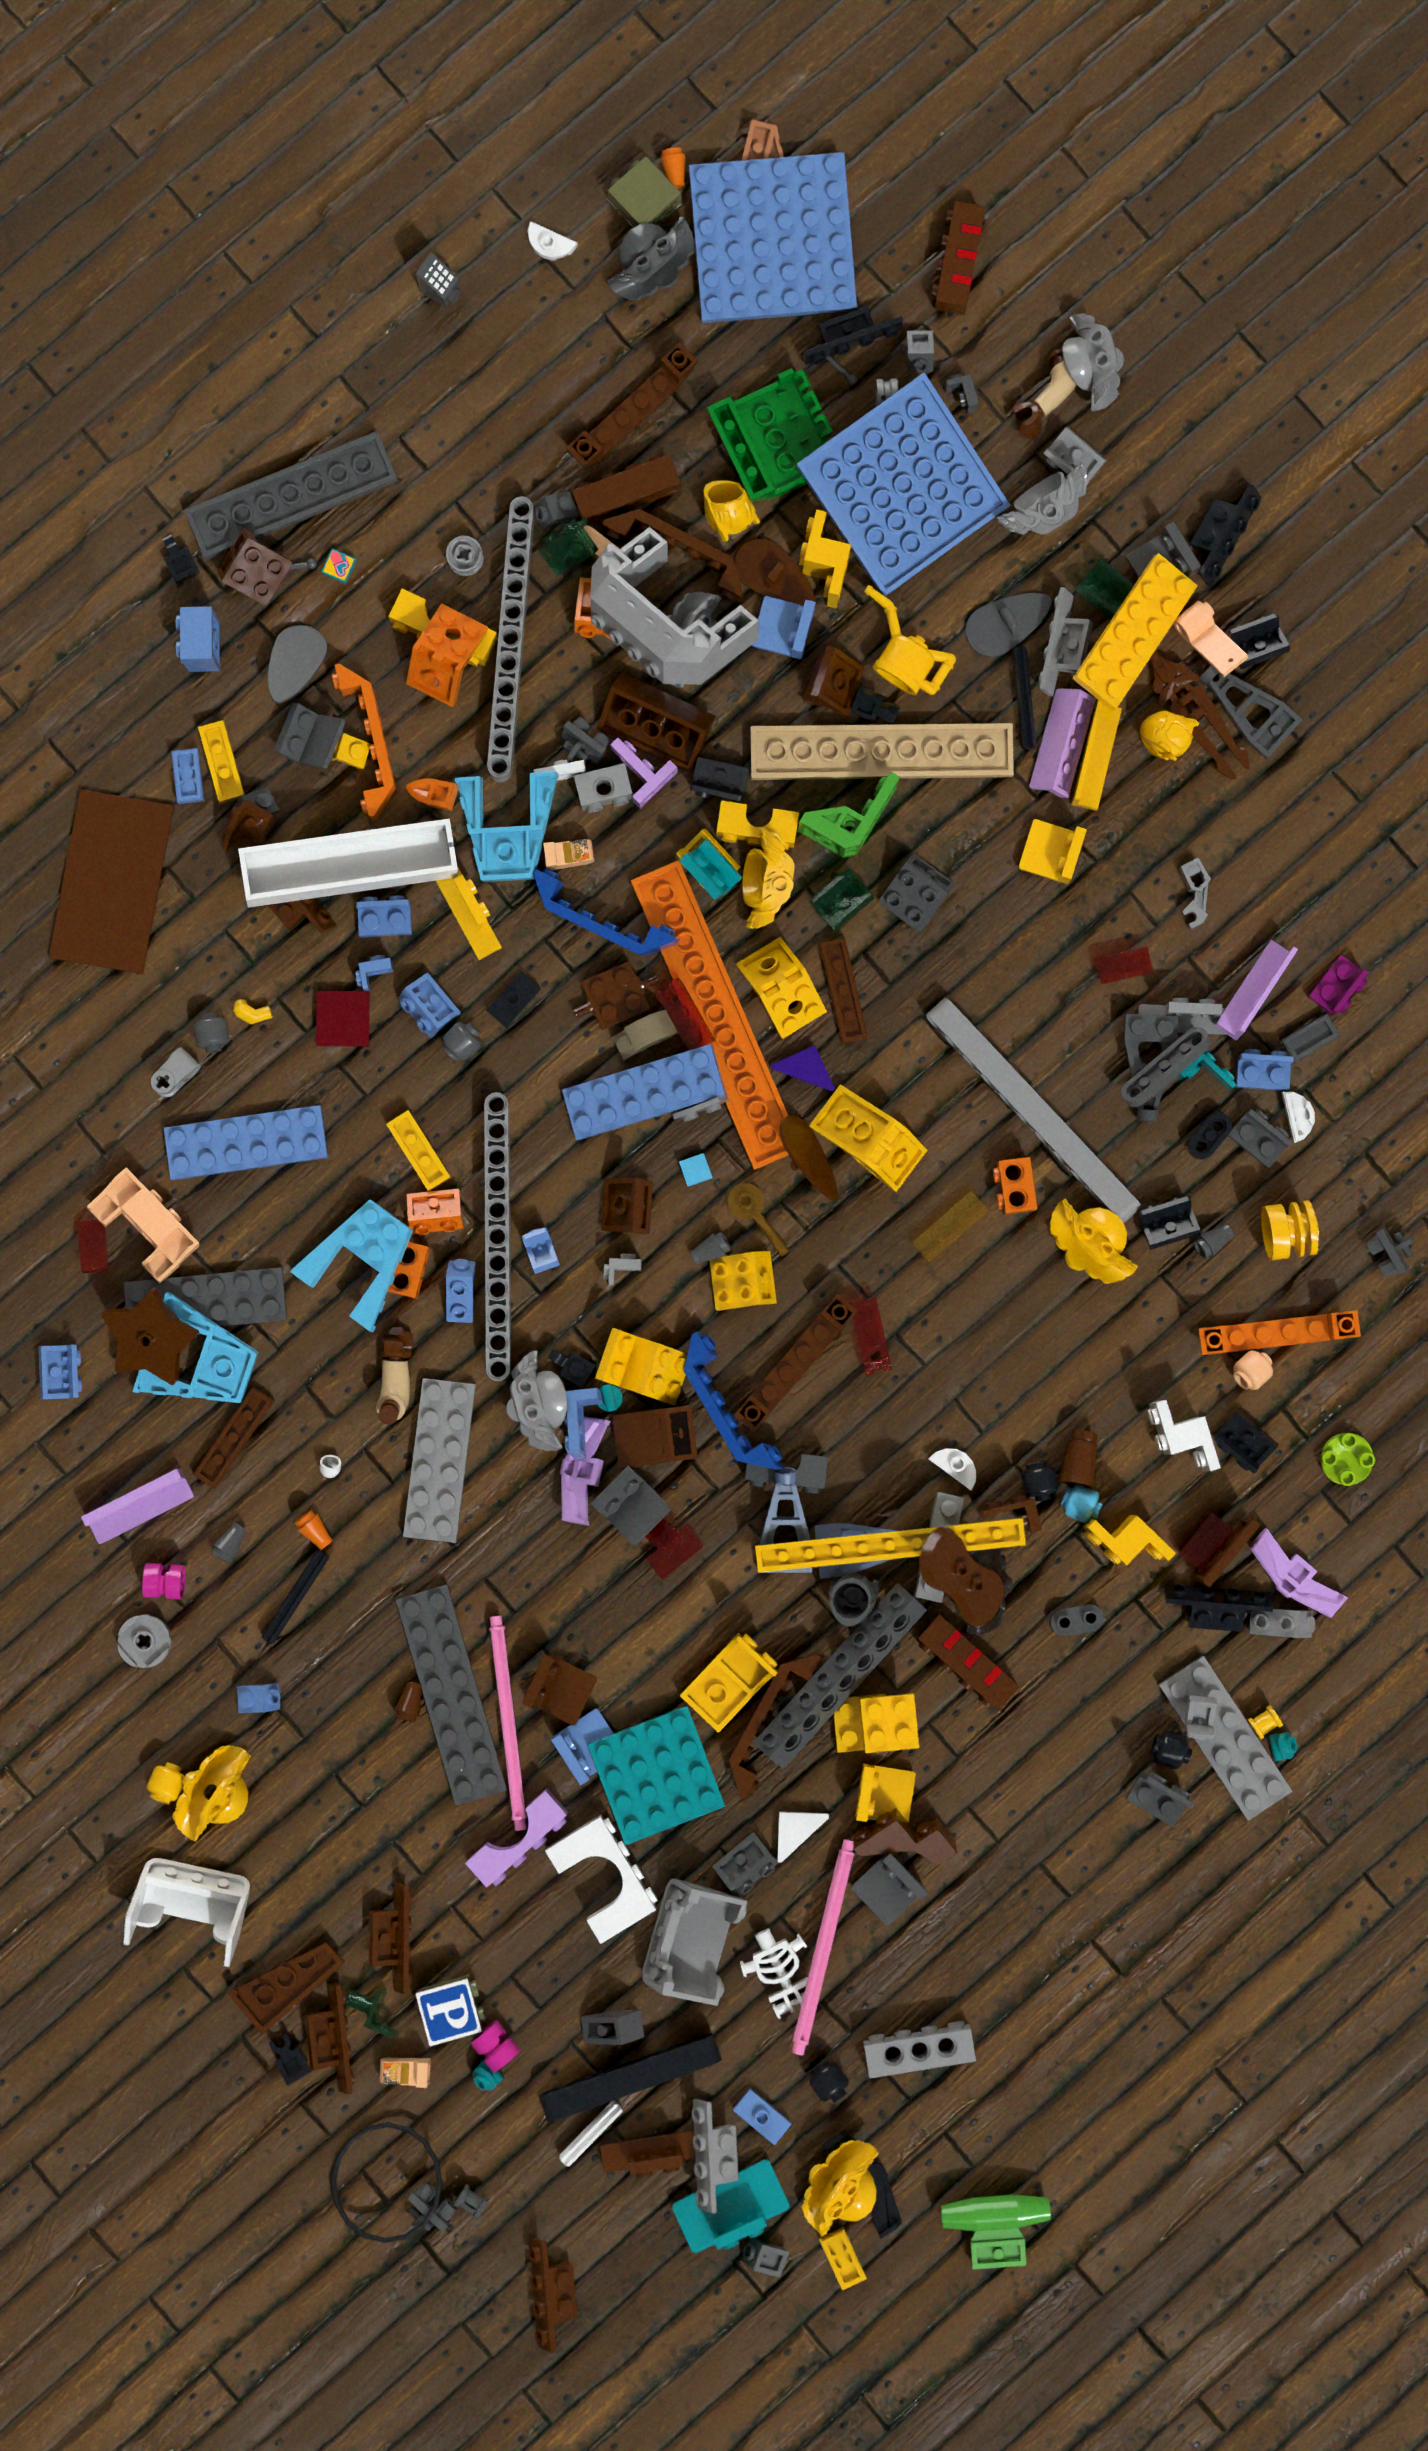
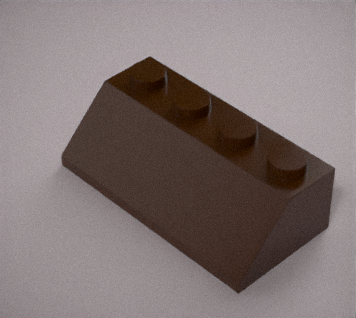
M621 672L611 686L597 728L623 741L627 740L630 744L666 761L671 760L673 764L691 772L698 755H700L716 716Z

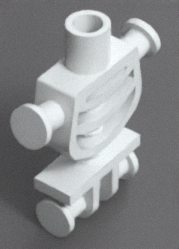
M767 1928L755 1934L761 1950L753 1953L754 1961L747 1963L740 1961L744 1977H747L748 1973L757 1971V1975L762 1982L767 1984L780 1983L783 1989L768 1995L770 2003L782 1997L784 1998V2002L778 2005L772 2004L778 2019H780L781 2015L788 2011L794 2013L793 2006L797 2004L802 2005L804 1992L800 1993L799 1989L806 1986L808 1977L793 1984L789 1978L799 1967V1958L796 1952L802 1947L806 1949L808 1946L799 1933L796 1935L797 1938L791 1943L786 1938L775 1942L770 1929ZM788 1950V1955L781 1961L780 1957ZM793 1958L794 1964L790 1968V1970L786 1972L785 1966ZM771 1963L772 1966H760L759 1964ZM775 1972L777 1977H767L763 1973ZM794 1992L797 1998L790 2001L788 1994Z

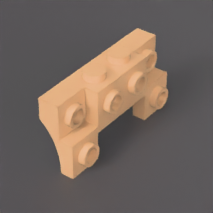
M126 1167L87 1206V1209L105 1227L122 1214L156 1250L142 1262V1266L161 1284L180 1267V1263L199 1247V1242L181 1225L180 1216L172 1208L167 1210L161 1204L163 1199L153 1189L149 1191Z

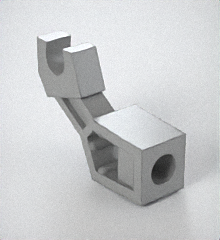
M1199 858L1178 869L1188 892L1194 893L1193 901L1181 913L1183 917L1187 914L1195 916V921L1188 924L1190 930L1202 925L1208 915L1206 913L1208 883L1211 878ZM1199 874L1203 884L1199 887H1194L1191 877Z

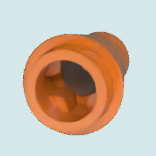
M675 147L663 150L660 161L667 179L677 189L684 187L685 154L682 153V148Z
M309 1510L295 1522L298 1527L297 1531L313 1542L320 1550L333 1541L318 1513L314 1514L312 1510Z

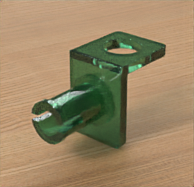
M384 1989L378 1991L375 1998L372 1999L352 1990L348 1996L350 2000L346 2001V2006L367 2014L364 2027L390 2038L398 2036L400 2031L376 2021L387 1991Z

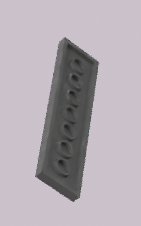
M376 431L184 511L205 560L229 551L244 527L253 532L255 539H259L393 484L398 480L379 434Z
M448 1584L396 1599L455 1805L507 1791V1785Z

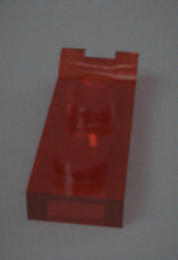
M679 978L672 980L667 988L662 987L655 992L658 1001L663 1004L688 1051L716 1041L685 985ZM675 994L680 999L676 1003L672 999V996Z
M876 1297L850 1303L858 1310L853 1316L866 1376L874 1374V1371L883 1369L884 1372L892 1370ZM879 1351L881 1359L871 1361L870 1353Z

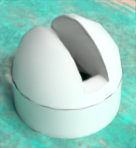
M335 1455L323 1456L319 1467L321 1474L326 1478H333L338 1475L341 1470L340 1458Z

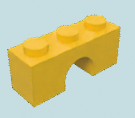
M721 801L716 836L721 837L722 841L736 843L737 840H744L750 846L761 847L760 828H768L777 833L786 843L784 851H788L789 847L794 848L799 812L773 808L771 821L766 826L755 827L746 818L747 804Z

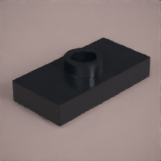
M521 971L486 1011L507 1029L541 991V988Z

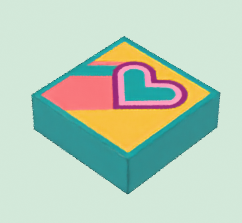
M331 549L321 572L325 576L347 584L357 560L335 549Z

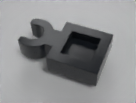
M283 2034L282 2036L285 2040L284 2047L279 2048L275 2041L270 2042V2047L275 2053L280 2054L281 2058L275 2061V2064L286 2085L290 2086L310 2074L312 2070L301 2049L297 2048L292 2051L291 2037L288 2034Z

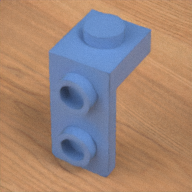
M466 1259L449 1260L446 1273V1320L448 1322H473L475 1261H468Z

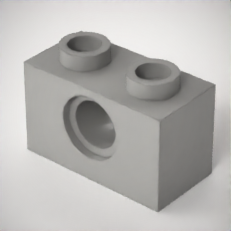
M625 763L574 775L582 811L588 810V813H594L603 810L605 805L622 806L628 804V800L633 799ZM602 784H607L612 789L609 794L600 795L597 792V788Z

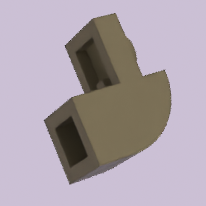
M662 1010L631 1023L612 1038L623 1060H627L648 1047L661 1044L678 1032L667 1010Z

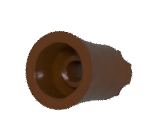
M1072 1430L1071 1440L1068 1441L1067 1453L1058 1482L1073 1486L1081 1484L1088 1488H1095V1461L1098 1446L1096 1442L1098 1434L1085 1430Z

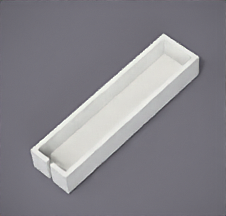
M450 819L238 849L248 908L458 877Z

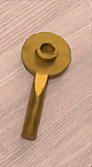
M749 1183L735 1186L728 1196V1207L731 1213L736 1218L742 1220L753 1219L777 1252L783 1257L790 1250L761 1213L764 1206V1196L761 1190Z

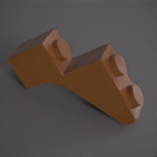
M897 1808L890 1813L885 1812L881 1814L875 1823L869 1827L864 1826L860 1828L853 1837V1849L860 1856L912 1851L921 1854L934 1867H937L957 1854L956 1840L938 1818L931 1822L926 1821L922 1823L915 1832Z

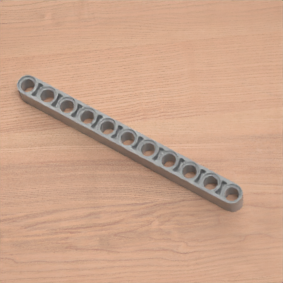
M523 496L513 499L509 509L487 762L489 774L496 782L509 780L513 772L535 518L531 500ZM520 507H525L529 509V512L525 516H518L516 510ZM522 532L527 535L526 539L522 542H517L513 539L517 533ZM516 558H521L525 561L521 567L517 568L513 567L511 562ZM517 583L522 586V590L518 593L509 591V587L512 584ZM511 609L520 611V615L515 619H510L506 616ZM513 634L518 637L517 642L509 645L504 642L508 635ZM507 660H512L516 665L512 670H504L502 668L503 663ZM504 686H511L514 689L513 693L509 696L501 695L500 690ZM501 712H509L511 718L508 721L501 722L497 719ZM500 737L509 739V744L504 748H499L495 745L496 740ZM497 763L507 765V769L501 774L495 773L493 767Z
M944 998L926 1014V1018L1105 1209L1118 1215L1122 1222L1125 1223L1142 1207L1128 1189L950 1000Z
M495 1092L488 1095L484 1103L486 1372L489 1378L500 1382L506 1380L512 1370L510 1105L503 1094ZM495 1099L504 1101V1108L500 1112H493L490 1109V1104ZM501 1125L504 1127L503 1136L497 1139L491 1137L490 1131L492 1127ZM496 1151L504 1153L505 1156L504 1161L499 1165L492 1164L490 1160L491 1155ZM494 1178L504 1179L505 1185L502 1190L493 1191L491 1189V1181ZM495 1204H502L505 1207L503 1216L499 1218L491 1215V1208ZM496 1230H502L505 1233V1239L501 1244H494L491 1241V1235ZM497 1256L505 1259V1266L499 1271L493 1270L491 1267V1261ZM495 1283H503L505 1286V1293L501 1297H494L491 1293V1288ZM496 1309H502L506 1315L505 1320L500 1324H495L491 1318L493 1311ZM500 1335L505 1338L506 1344L502 1350L493 1349L491 1343L495 1336ZM496 1362H502L506 1367V1372L501 1377H496L492 1373V1366Z

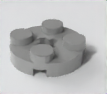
M150 1614L134 1616L122 1625L118 1634L117 1646L120 1656L126 1663L134 1667L148 1668L158 1665L167 1657L173 1640L171 1632L163 1620ZM141 1634L143 1636H150L149 1642L151 1645L149 1648L146 1646L139 1647V1636Z

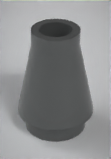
M1224 1224L1221 1227L1198 1235L1197 1239L1193 1241V1245L1203 1259L1212 1258L1234 1237V1233L1227 1224Z
M722 1231L717 1234L714 1232L695 1249L691 1250L690 1253L695 1263L699 1265L702 1262L727 1256V1252L731 1250V1247Z
M233 1522L231 1527L212 1545L214 1548L211 1553L229 1564L231 1559H235L247 1530Z

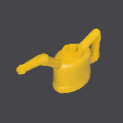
M868 585L864 592L885 609L884 612L887 615L892 637L879 659L874 663L873 669L889 683L909 694L917 695L918 691L922 689L926 693L934 695L940 690V686L949 671L953 669L956 656L951 653L928 649L924 643L925 639L919 635L916 637L903 636L896 613L897 607L894 606L890 599ZM935 661L941 662L942 665L932 681H927L925 678Z

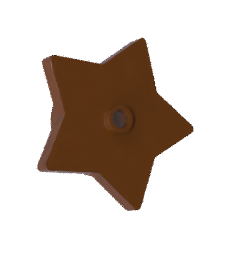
M156 1288L151 1289L135 1308L106 1309L101 1314L118 1342L115 1363L116 1372L145 1369L170 1385H174L178 1381L180 1351L200 1332L180 1321L178 1316L166 1307Z

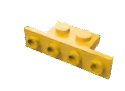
M458 868V877L436 880L477 958L481 960L500 950L502 947L487 920L490 913L484 902L478 904L474 896L478 891L471 878L466 881Z

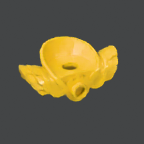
M760 828L761 834L759 835L763 851L759 849L750 850L743 870V899L745 904L753 907L745 925L749 929H758L772 923L775 913L790 898L794 886L793 875L795 865L793 859L784 851L786 843L777 833L768 828Z
M1066 1198L1057 1204L1050 1221V1233L1054 1236L1056 1245L1061 1250L1066 1251L1065 1260L1071 1269L1077 1271L1085 1269L1090 1277L1102 1280L1104 1284L1122 1281L1136 1271L1138 1266L1120 1255L1126 1246L1127 1231L1118 1215L1104 1208H1090L1078 1214Z
M231 1745L221 1746L202 1762L199 1770L195 1772L190 1771L182 1781L184 1793L176 1802L173 1821L177 1828L190 1840L197 1841L199 1835L207 1828L208 1823H230L244 1812L248 1803V1790L241 1774L251 1757L246 1750ZM214 1784L217 1786V1789L208 1800L205 1795L206 1788Z
M860 2140L848 2141L841 2144L837 2150L831 2152L826 2159V2163L817 2164L810 2170L809 2183L811 2186L805 2191V2200L801 2209L808 2223L812 2225L821 2237H826L827 2231L833 2224L832 2221L834 2219L859 2221L872 2211L876 2201V2187L868 2167L879 2154L873 2145Z

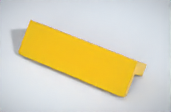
M1099 700L1096 702L1071 805L1095 811L1098 810L1122 708L1117 707V709L1111 711Z

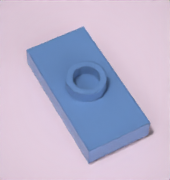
M199 749L172 751L177 803L185 804L205 801Z
M751 2088L733 2108L735 2113L774 2145L792 2125L791 2121Z

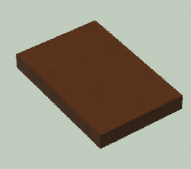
M1243 1518L1196 1574L1195 1580L1201 1585L1210 1587L1260 1527V1524L1254 1519Z

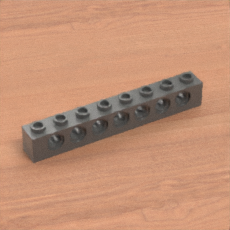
M897 1583L871 1611L866 1620L852 1632L753 1743L773 1762L784 1769L927 1610Z

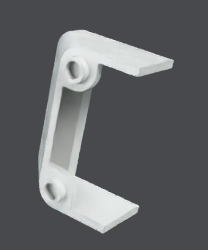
M162 1858L149 1860L144 1866L126 1914L124 1945L130 1944L136 1925L142 1927L156 1926L161 1921L163 1914L213 1924L214 1939L221 1944H226L224 1966L229 1967L240 1937L249 1896V1881L240 1875Z

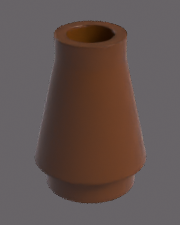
M407 1681L406 1687L394 1709L396 1711L395 1718L415 1723L416 1718L420 1717L421 1684Z

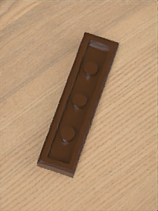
M845 936L819 942L842 1045L867 1040L868 1035Z
M252 1386L193 1475L213 1489H216L275 1400Z

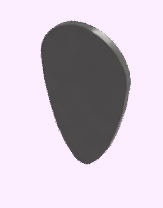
M1024 593L994 601L977 609L970 616L966 625V638L969 645L975 652L986 657H998L1007 653L1041 624L1052 604L1050 596L1040 593Z
M296 625L286 628L277 636L272 649L268 670V688L273 702L281 704L297 695L309 683L322 665L327 654V644L325 638L316 629L309 626Z

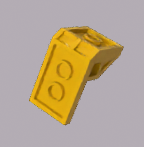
M841 1084L809 1125L813 1131L850 1154L861 1166L895 1192H897L928 1151L896 1119Z

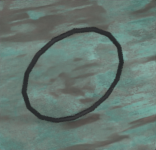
M390 2122L366 2126L347 2140L335 2159L331 2178L334 2204L345 2224L363 2238L382 2243L405 2240L424 2228L438 2207L442 2189L439 2160L428 2141L410 2127ZM393 2128L408 2132L425 2146L434 2162L437 2188L433 2206L422 2223L406 2234L384 2238L365 2233L349 2220L339 2203L336 2179L340 2160L352 2142L368 2131Z

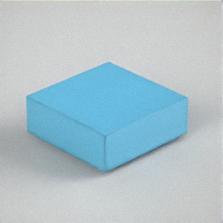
M704 1153L679 1161L687 1187L712 1179Z

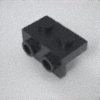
M1277 613L1263 616L1258 620L1236 626L1228 631V637L1248 655V659L1239 665L1240 669L1290 652V644L1279 627V616Z
M698 755L690 790L695 791V795L710 798L711 795L720 796L721 801L736 803V800L741 801L743 798L749 767Z
M1190 1196L1183 1198L1175 1197L1167 1203L1150 1205L1139 1212V1224L1150 1250L1200 1235V1227L1191 1208Z
M1239 1409L1217 1431L1214 1438L1217 1446L1223 1452L1230 1453L1237 1459L1236 1461L1241 1468L1246 1471L1250 1470L1253 1474L1258 1471L1260 1465L1279 1445Z

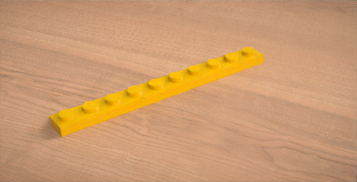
M1023 1518L943 1526L955 1531L962 1539L967 1551L1026 1545ZM939 1527L755 1546L758 1573L920 1556L927 1538Z

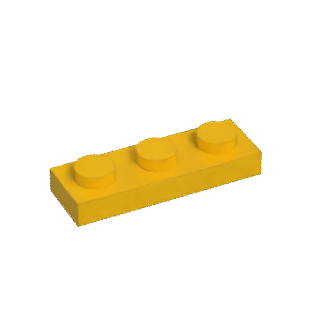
M221 720L198 727L219 803L222 804L239 799L245 793L225 722Z
M409 1110L386 1124L428 1191L451 1178Z

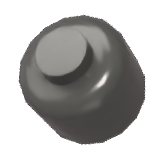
M218 1013L198 1016L199 1020L193 1024L196 1046L206 1049V1053L222 1051L221 1046L229 1042L226 1019L220 1017Z
M456 1022L443 1036L444 1045L442 1048L455 1061L459 1059L468 1060L481 1046V1039L478 1036L481 1032L471 1022L468 1024Z

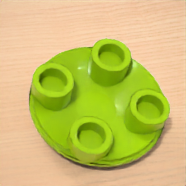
M1340 1433L1333 1436L1324 1445L1321 1453V1466L1324 1473L1330 1480L1339 1485L1352 1486L1360 1483L1369 1475L1375 1464V1457L1369 1443L1363 1437L1354 1433Z

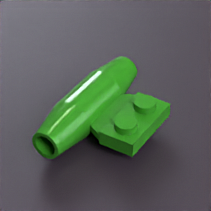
M1017 2194L973 2197L941 2205L942 2228L974 2231L970 2239L972 2269L1027 2266L1025 2238L1019 2228L1051 2220L1050 2202L1047 2197Z

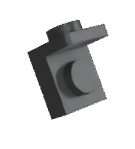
M907 331V372H933V331Z
M971 374L951 376L945 382L944 389L946 394L959 391L958 399L960 406L966 408L967 415L976 413L979 403Z
M753 2237L749 2239V2242L744 2247L742 2261L753 2271L780 2278L789 2251L783 2247L762 2242L758 2237Z

